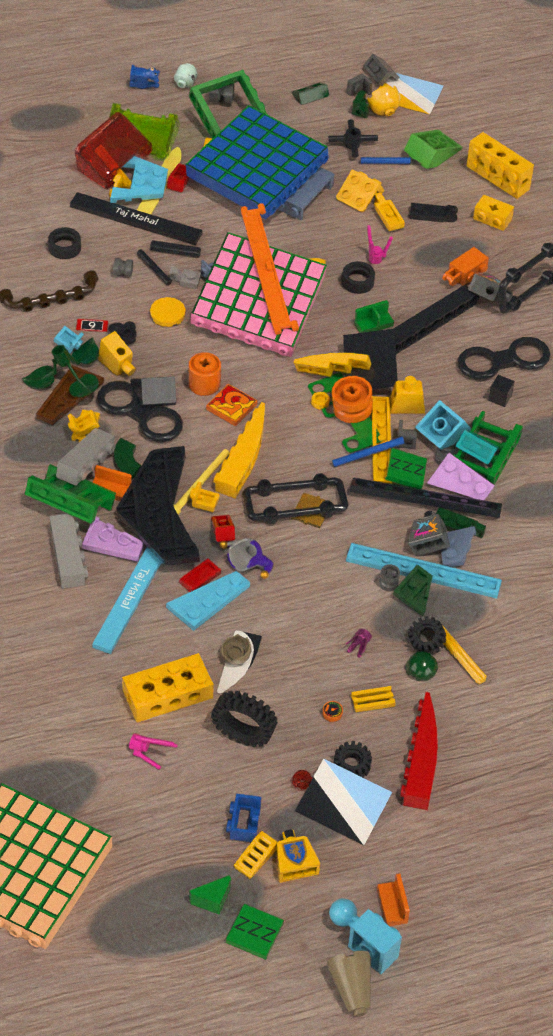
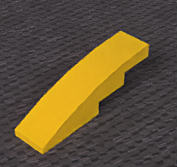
M328 353L294 359V365L298 372L331 377L333 371L351 373L352 367L370 370L371 361L369 355Z

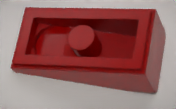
M230 515L212 516L211 521L216 541L235 540V526Z

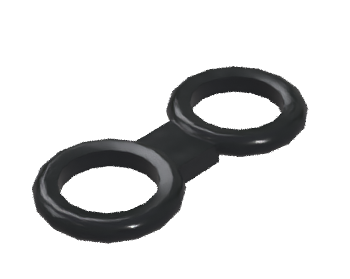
M521 337L514 340L510 344L509 349L496 352L480 346L470 347L459 355L457 362L459 369L467 377L476 380H486L497 374L500 369L515 367V365L527 370L539 369L549 362L551 354L549 347L540 339ZM522 345H533L542 351L543 357L533 362L525 361L518 357L516 349ZM472 355H483L491 360L493 366L487 371L477 372L468 368L465 360Z
M112 381L102 386L98 391L97 401L105 412L112 415L127 414L128 417L139 423L142 434L155 442L170 441L179 436L183 430V420L175 410L168 407H142L132 384L129 382ZM124 389L132 394L133 399L126 406L116 407L108 404L105 401V396L111 390ZM164 415L172 418L176 425L170 432L161 434L151 431L147 426V422L154 416Z

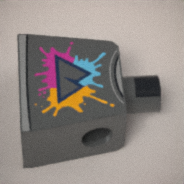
M487 272L476 273L468 290L491 301H499V285L502 280ZM506 290V302H509L513 293Z
M426 511L424 518L413 521L408 544L415 556L450 547L446 526L440 515L435 514L433 511Z

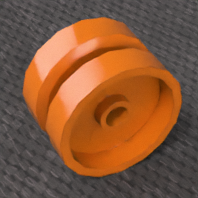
M347 376L334 384L332 388V401L335 416L347 423H358L371 415L373 411L372 387L367 380L358 376Z

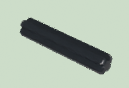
M152 240L150 244V250L192 257H200L201 255L200 247Z

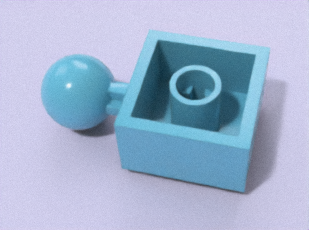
M341 898L332 903L329 910L332 922L340 927H351L348 947L352 951L370 952L371 967L381 975L399 957L402 940L399 931L387 925L379 914L373 913L369 909L361 917H358L357 908L349 899Z

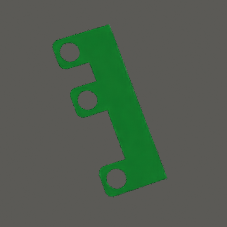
M340 372L331 377L312 382L308 385V388L313 395L316 393L313 391V386L315 384H322L324 386L322 392L332 393L334 384L341 378H344V376ZM326 408L321 409L326 417L331 418L335 416V413H327ZM370 417L358 423H351L357 434L342 441L345 449L350 453L373 445L372 421ZM376 428V443H379V442H382V441H380V440L378 439V436L380 435V433L378 432L377 428ZM355 439L359 442V446L357 448H349L347 442Z

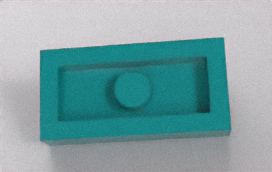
M468 429L464 430L456 444L457 448L486 464L490 463L499 448Z

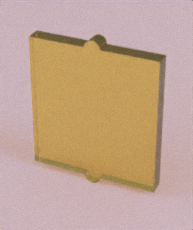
M303 493L295 509L320 507V504L325 500L321 499L320 496L315 497ZM317 514L291 517V519L300 521L304 525L308 524L321 528L325 517Z

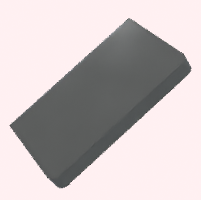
M372 54L363 65L381 86L384 85L390 76L397 80L400 78L385 60L375 54Z

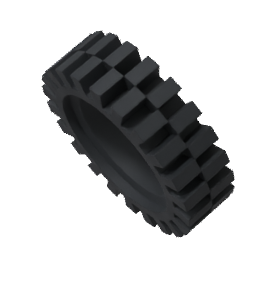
M233 691L224 692L219 696L211 712L212 722L217 724V730L223 729L221 733L223 735L229 734L228 738L230 740L235 738L237 739L236 743L240 744L243 741L246 746H249L251 743L252 747H256L257 744L259 746L267 744L278 723L276 722L277 716H274L275 712L273 710L269 711L271 708L269 705L263 706V700L256 701V696L252 695L250 698L248 693L244 692L241 695L240 691H235V693ZM229 711L247 715L259 726L247 725L236 719Z

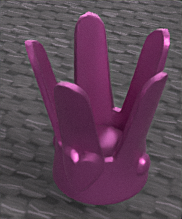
M358 629L355 636L346 643L347 645L354 640L347 649V652L351 653L360 643L357 657L360 658L362 653L365 652L367 643L372 638L370 632L366 629Z

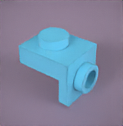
M64 326L53 341L58 345H64L71 354L74 349L78 350L83 344L82 338L84 334L81 332L77 335Z

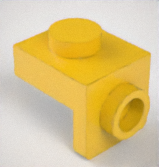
M93 410L77 418L72 414L68 415L70 430L73 433L76 432L80 437L100 427Z
M197 482L196 487H192L190 492L192 507L214 512L220 499V494L202 489V482Z

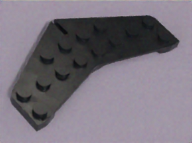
M184 446L150 451L116 507L117 516L164 565L200 562L199 549L195 542L193 543L174 508L186 459Z

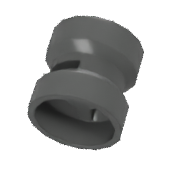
M115 258L113 275L124 273L125 276L131 277L133 260L127 259L124 261L121 258Z
M392 564L382 567L379 585L384 591H394L398 587L399 568Z

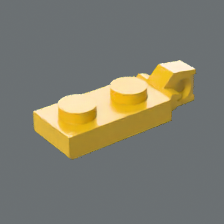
M381 192L376 193L374 207L388 231L404 228L405 222L393 202L385 200Z

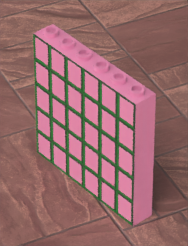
M227 232L191 313V324L209 329L214 333L227 335L232 339L244 341L247 344L262 347L265 350L277 352L283 356L292 357L324 280L327 265L269 246L290 321L297 320L299 326L298 331L294 332L292 328L281 329L282 333L276 335L272 327L248 238Z

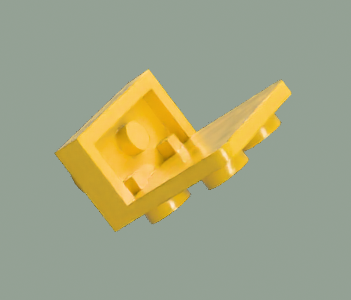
M352 169L337 193L336 198L338 201L360 212H364L375 193L381 192L383 194L384 188L379 180L375 178L370 179L365 173Z

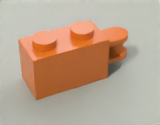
M473 247L450 262L449 270L444 273L442 279L448 281L451 286L457 283L462 286L472 281L476 273L487 271L489 257Z

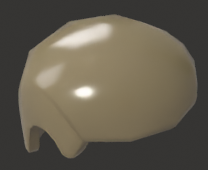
M239 634L227 638L221 646L223 659L233 665L246 662L252 651L248 637L244 638Z

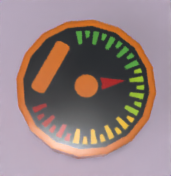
M336 701L327 702L323 706V717L329 722L340 720L343 714L342 705Z

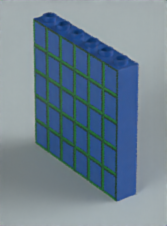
M248 105L185 165L186 174L189 178L242 207L246 206L248 210L258 209V204L263 203L266 213L260 214V216L266 220L302 184H305L308 178L317 172L318 168L328 161L329 155L328 146Z

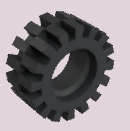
M424 616L425 620H422L420 617L418 618L419 622L414 621V627L410 626L409 640L417 652L424 651L434 655V650L438 653L440 651L439 647L443 649V642L446 643V632L438 619L435 620L434 617L429 619L428 616ZM426 630L435 632L434 638L428 642H423L420 639V635Z
M351 741V745L348 742H344V746L341 744L339 749L335 751L334 764L364 778V775L367 776L371 769L370 750L367 751L368 747L366 745L362 748V743L358 742V745H355V741ZM348 757L358 758L361 761V763L356 766H351L345 763V759Z

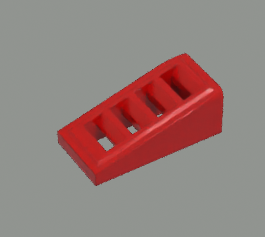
M177 164L168 177V189L183 192L190 179L186 174V165Z

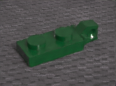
M438 508L436 514L440 515L447 531L451 532L475 526V536L483 538L486 531L485 525L472 518L444 508Z

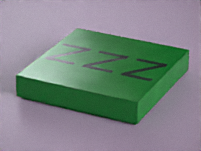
M391 448L385 480L422 489L427 458Z
M244 904L226 938V943L266 960L284 924V920Z

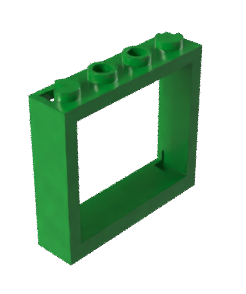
M244 70L193 86L190 89L188 96L212 139L221 129L202 96L204 93L239 82L252 107L267 114L263 102L259 100L257 91L252 87L250 78L245 74Z

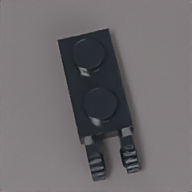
M411 203L409 218L413 220L454 223L457 221L456 213L458 208L454 205L440 206Z

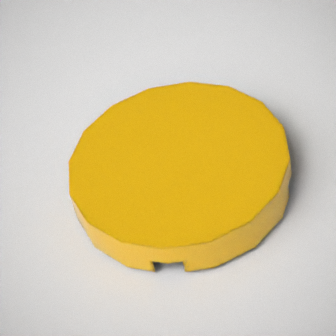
M171 297L160 298L151 305L150 316L160 326L172 327L173 324L177 323L178 325L185 319V306L178 299Z

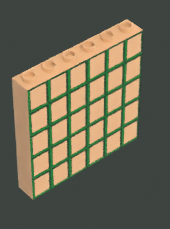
M3 783L0 784V928L8 930L14 937H22L28 940L34 947L40 946L46 949L112 849V836Z

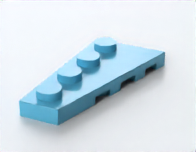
M235 571L166 603V608L194 631L250 587V582Z

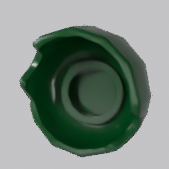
M416 652L410 656L405 665L406 673L408 676L412 675L415 677L416 681H428L435 676L438 670L437 660L427 652Z

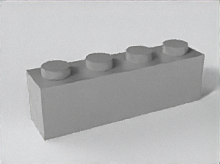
M98 428L93 429L58 461L56 477L75 486L80 481L85 480L87 475L95 470L96 465L103 463L105 458L114 452L115 436Z
M70 514L50 516V528L61 588L85 586V578L88 577L87 566L82 564V562H85L84 551H80L79 548L82 547L81 535L76 533L79 532L78 520H74V517Z

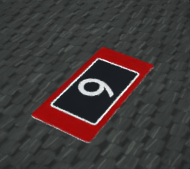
M77 319L76 330L107 332V320Z

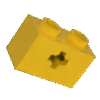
M483 195L475 206L473 219L504 231L513 218L514 206Z

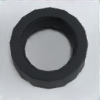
M69 227L53 230L48 236V246L51 255L59 259H71L77 256L81 251V236L79 232ZM61 240L74 242V244L67 247H61L55 243Z
M355 261L343 268L342 285L347 291L362 294L373 288L375 271L371 265ZM352 274H362L368 279L365 281H355L350 279L349 276Z

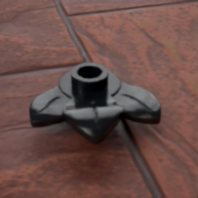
M128 321L123 325L116 322L108 326L110 333L115 331L125 344H131L136 341L135 323Z

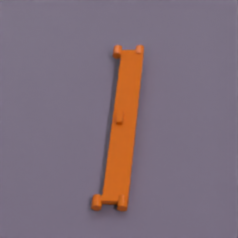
M261 203L258 204V209L248 210L246 206L241 207V215L273 330L276 335L281 334V329L292 328L294 332L298 331L297 320L290 321L260 216V214L266 213L265 206Z

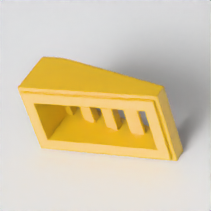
M261 831L236 861L234 868L251 879L276 852L277 841ZM256 849L261 851L263 854L261 855L260 853H258ZM250 855L253 856V857H254L255 859H257L258 861L256 862V861H254L253 859H251V858H250ZM247 862L252 866V869H250L243 863Z

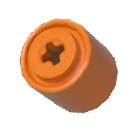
M201 352L191 357L189 361L188 386L192 392L201 396H209L216 393L221 387V361L214 354Z

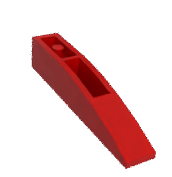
M425 692V697L420 699L418 706L421 716H416L414 728H418L417 733L413 732L411 745H415L414 750H409L407 762H411V765L405 769L404 779L407 780V785L402 784L400 797H404L403 806L428 811L437 764L438 740L435 712L430 692Z

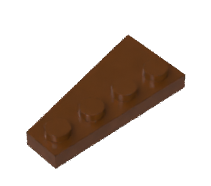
M72 365L79 378L89 373L97 377L99 386L104 383V377ZM70 370L66 372L37 411L36 419L53 425L87 397H74L71 395L69 387L77 380Z

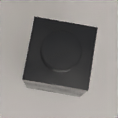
M497 375L491 385L488 401L506 407L512 397L515 381Z

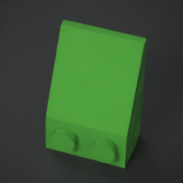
M438 129L412 133L404 151L409 154L410 158L420 162L422 167L429 169L439 166L462 150L463 147Z

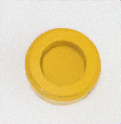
M316 392L312 395L311 404L315 409L321 410L328 407L330 397L327 393Z

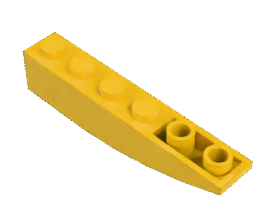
M261 402L259 407L254 409L251 421H247L243 434H239L236 446H232L228 459L223 461L220 473H216L213 480L216 492L236 499L251 474L262 444L265 403Z

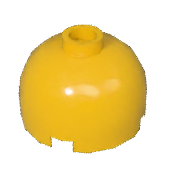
M384 86L372 92V97L369 98L368 96L367 102L375 114L388 117L393 115L399 107L400 94L396 86H393V88Z

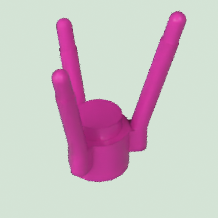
M368 225L369 261L372 264H379L382 262V258L386 257L393 237L389 238L384 250H382L381 247L374 246L371 227Z
M136 733L132 735L129 743V749L134 750L133 755L142 758L157 769H161V766L142 753L143 751L147 752L150 743L174 748L178 747L174 742L149 738Z

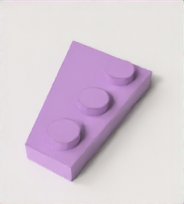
M448 453L427 482L428 484L480 500H486L495 485L451 453Z
M97 516L95 521L90 523L82 543V549L137 562L144 548V543L126 532L116 530L110 523L105 524Z

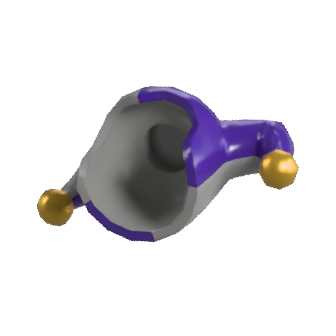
M243 538L242 540L235 539L233 541L220 542V548L226 549L230 547L227 556L235 570L246 571L253 567H259L264 570L260 576L263 579L268 578L269 573L273 569V561L263 555L262 548L256 540Z

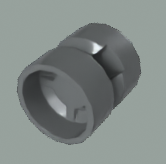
M233 83L210 91L209 102H219L222 100L223 103L232 104L235 84Z

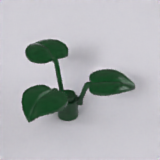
M93 337L82 344L72 355L69 354L64 345L55 346L52 349L54 357L52 359L53 367L48 365L42 366L22 378L27 386L33 389H44L55 381L54 375L57 374V364L61 367L68 366L77 380L69 387L71 395L74 397L87 396L97 390L99 381L95 375L89 373L79 378L70 365V361L77 365L80 363L84 365L90 364L98 358L99 348Z

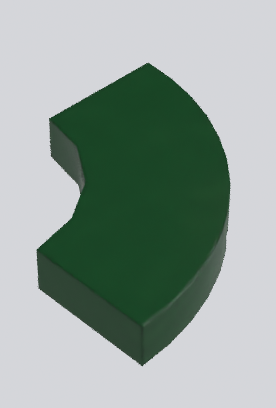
M120 437L114 450L116 468L120 472L131 474L133 479L141 467L133 457L136 445Z

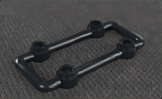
M544 243L541 253L520 268H509L507 270L506 278L499 285V310L501 313L518 310L525 299L546 284L549 286L553 284V271L545 270L539 282L518 297L513 295L511 300L506 302V286L511 282L517 283L523 273L544 258H552V243Z
M322 473L316 474L313 480L271 484L269 480L262 479L256 486H249L243 490L248 518L252 521L263 520L267 524H274L281 518L317 514L330 518L336 512L347 510L349 506L343 481L337 477L327 478ZM328 485H336L341 502L339 505H334L331 501L325 500L320 504V507L277 511L275 507L269 506L265 508L263 513H254L250 494L258 493V495L265 497L269 496L272 491L309 487L321 491L325 490Z

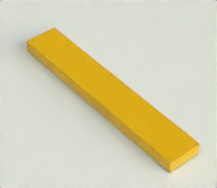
M372 396V446L391 440L390 397ZM376 428L380 433L378 439L382 441L379 443H376ZM391 448L372 454L373 481L392 484V481L385 480Z

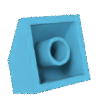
M440 400L415 426L419 432L439 449L457 444L464 430H471L465 420Z

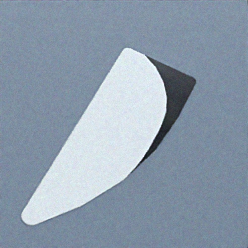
M235 631L234 636L239 634L244 638L248 637L252 651L249 659L243 664L233 665L228 662L225 663L217 689L218 693H223L246 674L257 655L262 636Z

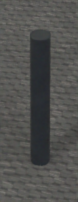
M142 249L137 251V255L169 286L172 280Z

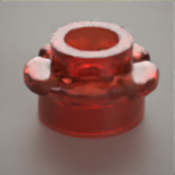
M298 770L292 777L293 786L301 790L307 789L312 781L310 773L306 770Z

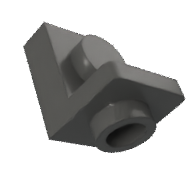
M362 73L348 80L346 93L352 96L363 90L370 95L372 94L373 82Z

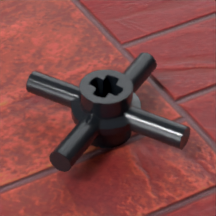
M350 119L347 122L348 129L344 135L328 136V142H345V146L352 151V157L357 158L359 156L358 148L360 144L366 141H378V135H362L360 129L355 127L354 120Z

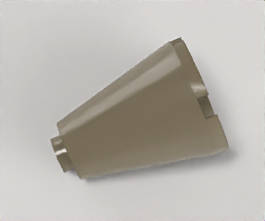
M354 951V955L346 956V953L327 960V967L348 1013H353L354 1017L366 1015L371 1005V956L368 951Z

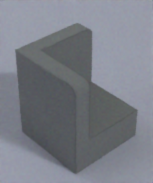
M399 420L398 438L403 437L405 443L397 446V448L415 449L417 431L403 429V420Z

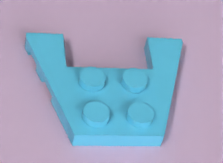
M120 151L118 167L133 168L134 174L131 189L112 188L110 203H117V200L125 199V202L132 201L133 198H141L142 200L163 198L168 169Z

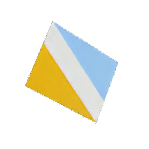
M396 73L400 77L398 80L390 76L383 86L380 85L379 88L389 86V88L397 87L400 94V107L426 114L431 113L443 89V85Z

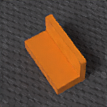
M96 465L93 483L116 492L115 500L121 501L132 482L131 474Z
M399 873L395 875L394 882L377 885L385 923L389 926L407 924L410 910L401 874Z

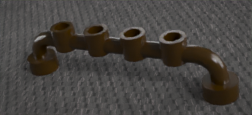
M90 270L83 275L84 281L88 285L86 287L75 286L72 290L68 291L61 289L49 295L42 293L36 298L24 297L21 301L17 302L12 301L13 295L10 289H3L0 291V302L9 308H23L24 312H30L33 310V305L40 304L41 308H47L51 305L50 302L55 300L60 305L65 304L69 297H74L76 301L84 299V294L90 293L95 289L99 278L96 271Z

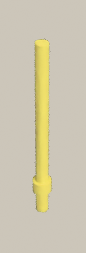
M224 449L174 505L178 515L181 513L182 507L189 501L192 487L195 488L197 482H202V485L229 455L227 449Z

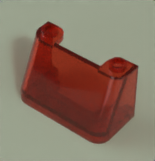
M116 112L77 145L75 149L77 168L80 173L108 190L115 184L113 179L123 165L137 153L142 157L148 156L153 151L152 143L125 115Z

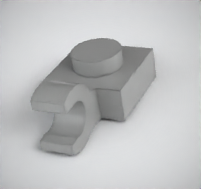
M171 267L170 279L172 281L180 282V286L197 289L201 272L187 269L181 272L176 267Z

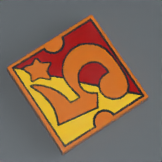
M227 384L206 405V410L237 426L253 410L258 400Z

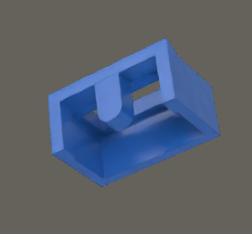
M236 794L235 802L231 801L229 814H233L232 820L228 819L226 832L230 833L231 840L251 843L257 836L261 797ZM240 810L250 811L248 829L237 828Z

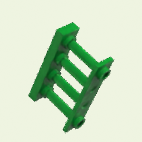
M482 411L479 417L476 416L474 418L471 432L499 447L497 449L500 452L499 455L493 456L490 461L493 466L487 469L464 460L466 452L459 449L457 455L453 454V456L475 472L484 475L489 482L495 485L521 439L523 426L516 424L513 430H505L485 422V411ZM482 428L506 437L507 441L506 443H500L479 435L478 432Z
M50 464L48 466L44 480L33 475L28 477L25 495L88 523L95 521L99 506L110 511L113 508L116 492L86 479L80 481L76 486L56 477L57 467Z

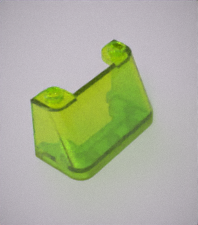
M113 103L104 142L110 149L119 148L165 158L169 156L179 131L180 122L178 115L169 113L168 118L165 115L159 118L132 113L130 109L122 110L121 104Z

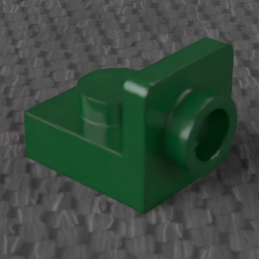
M360 90L353 101L352 114L367 118L369 104H367L366 92Z

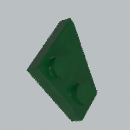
M417 564L393 591V595L423 617L433 575Z

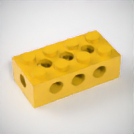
M484 132L470 141L466 165L468 168L516 199L530 190L534 164Z
M199 653L122 677L123 693L136 722L213 698L214 684Z

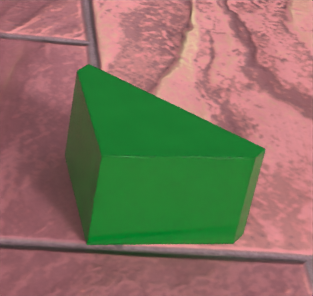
M230 875L189 890L190 904L220 915L231 890Z

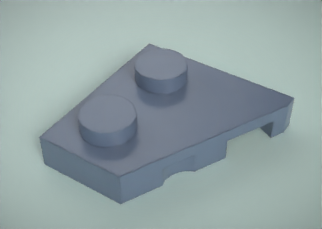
M475 526L447 532L450 547L441 549L444 566L457 567L464 565L467 558L466 554L471 548L472 537L476 535Z

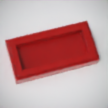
M207 558L181 577L179 583L186 590L192 592L205 586L220 575L221 569Z

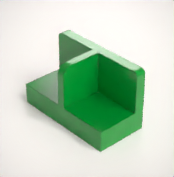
M385 300L356 309L354 324L358 331L363 333L393 327L394 320L388 313L389 302Z

